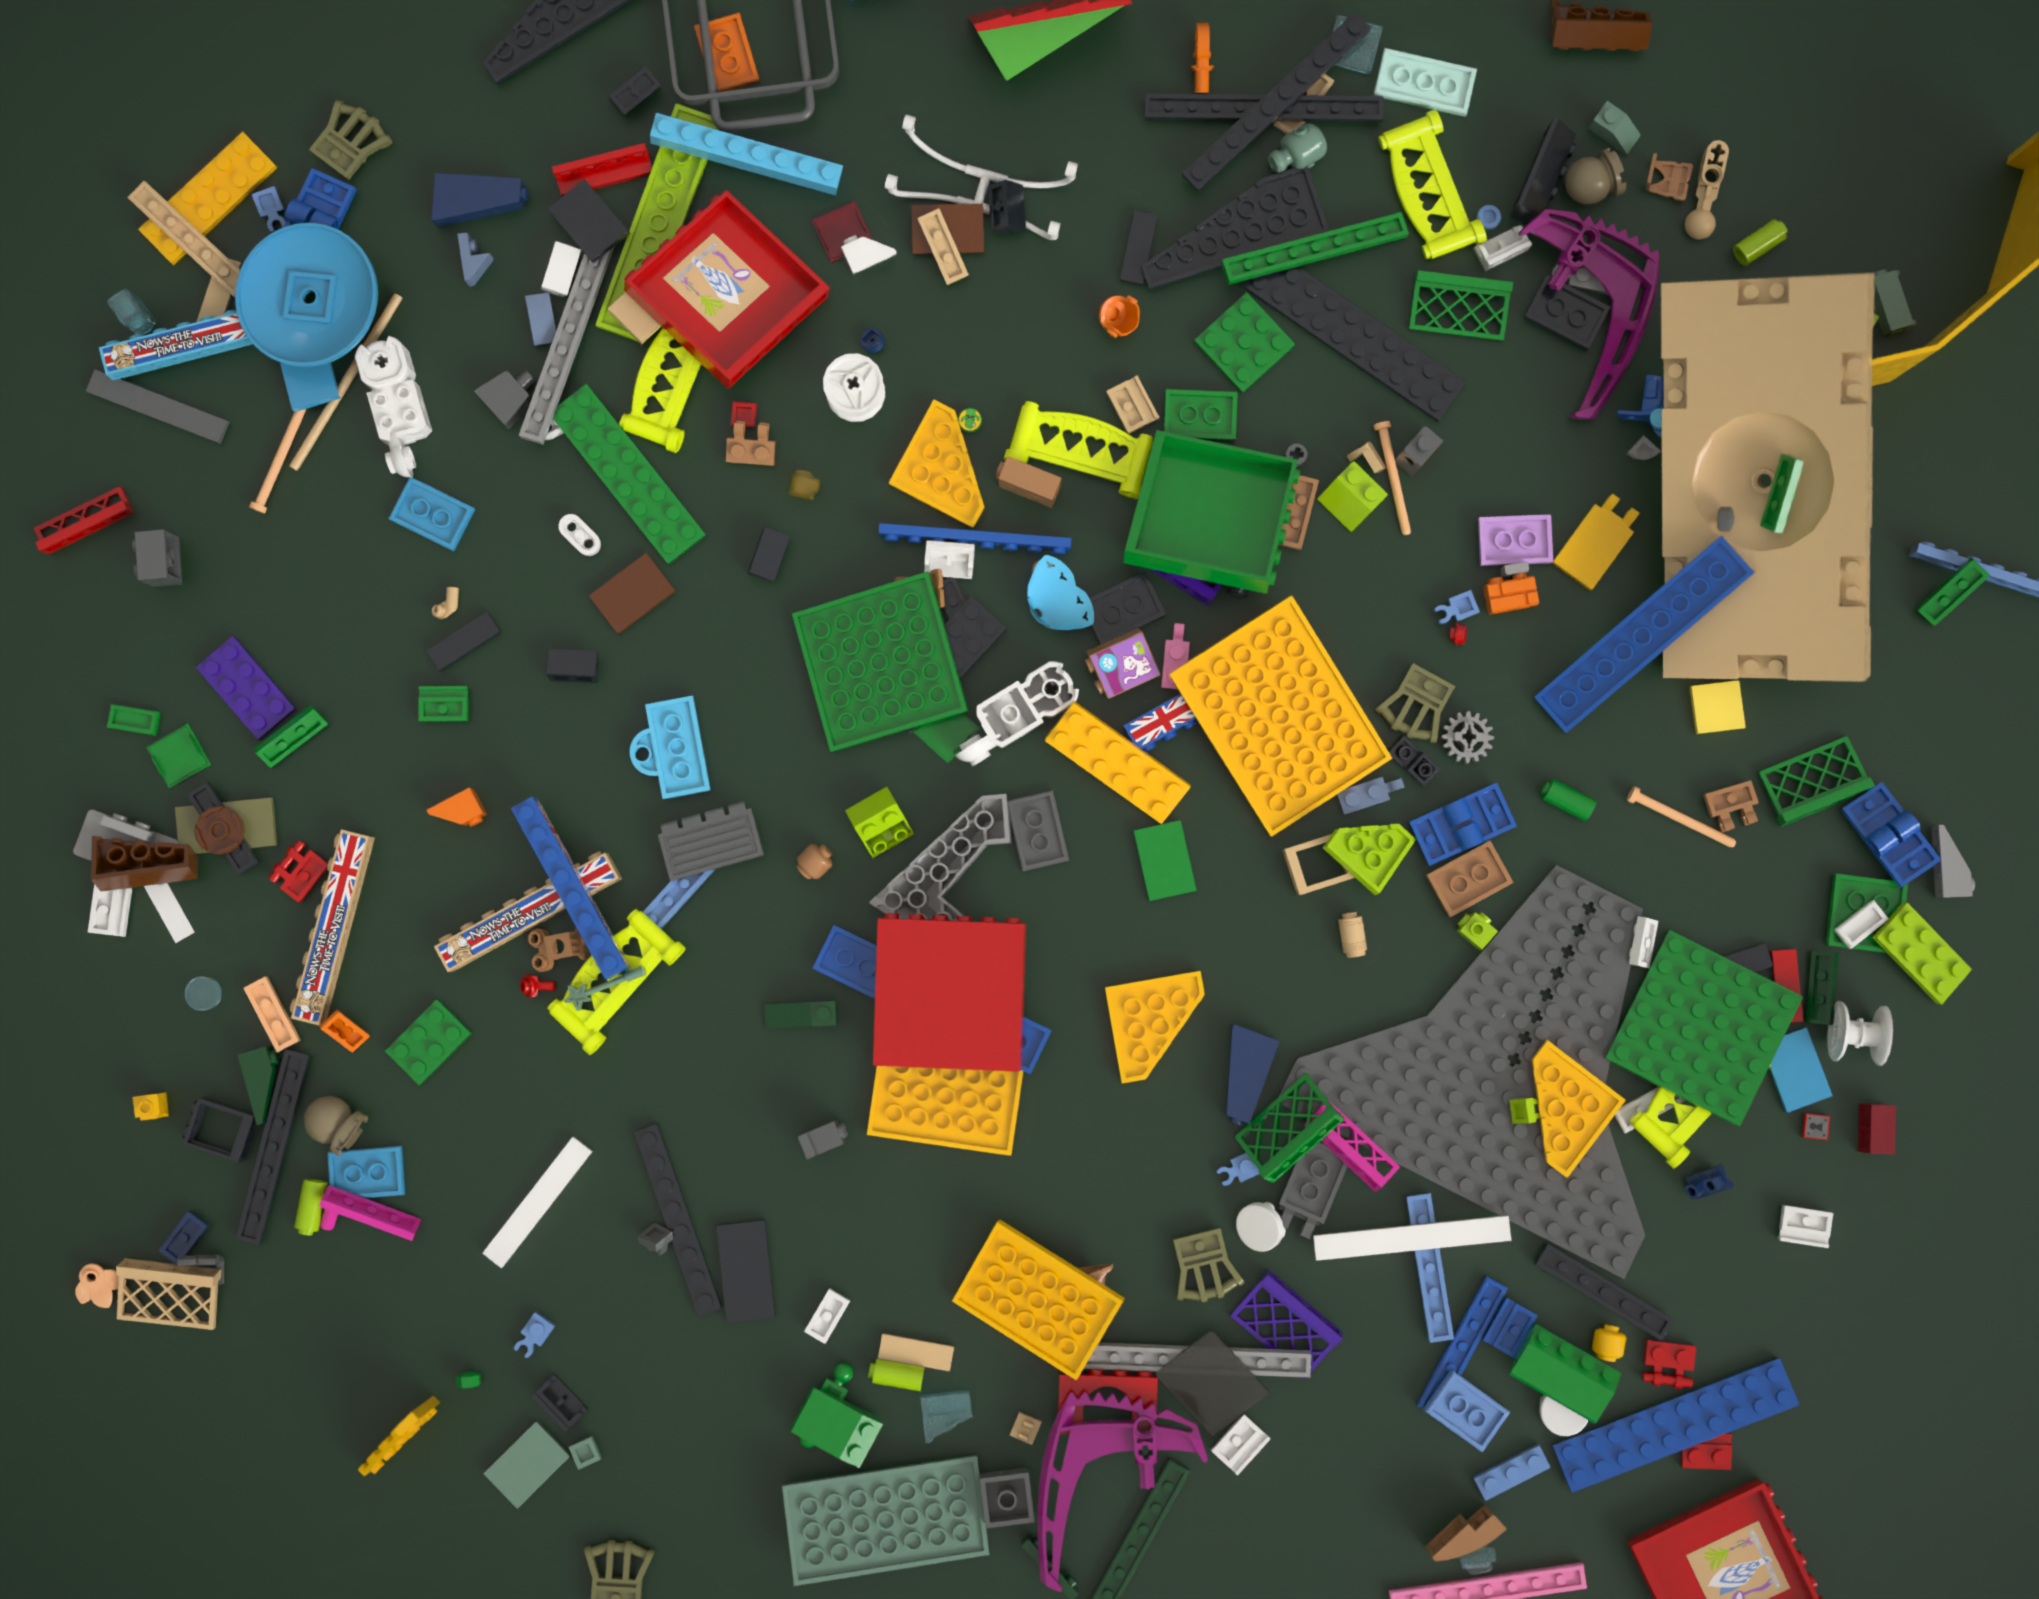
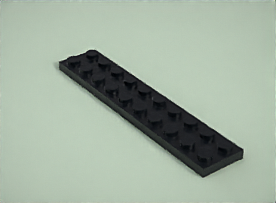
M1298 266L1248 279L1242 287L1436 422H1439L1466 383V381Z

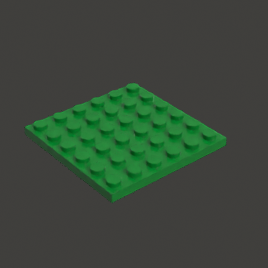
M927 571L792 613L830 752L969 711L930 572Z
M1668 930L1604 1059L1740 1127L1803 996Z

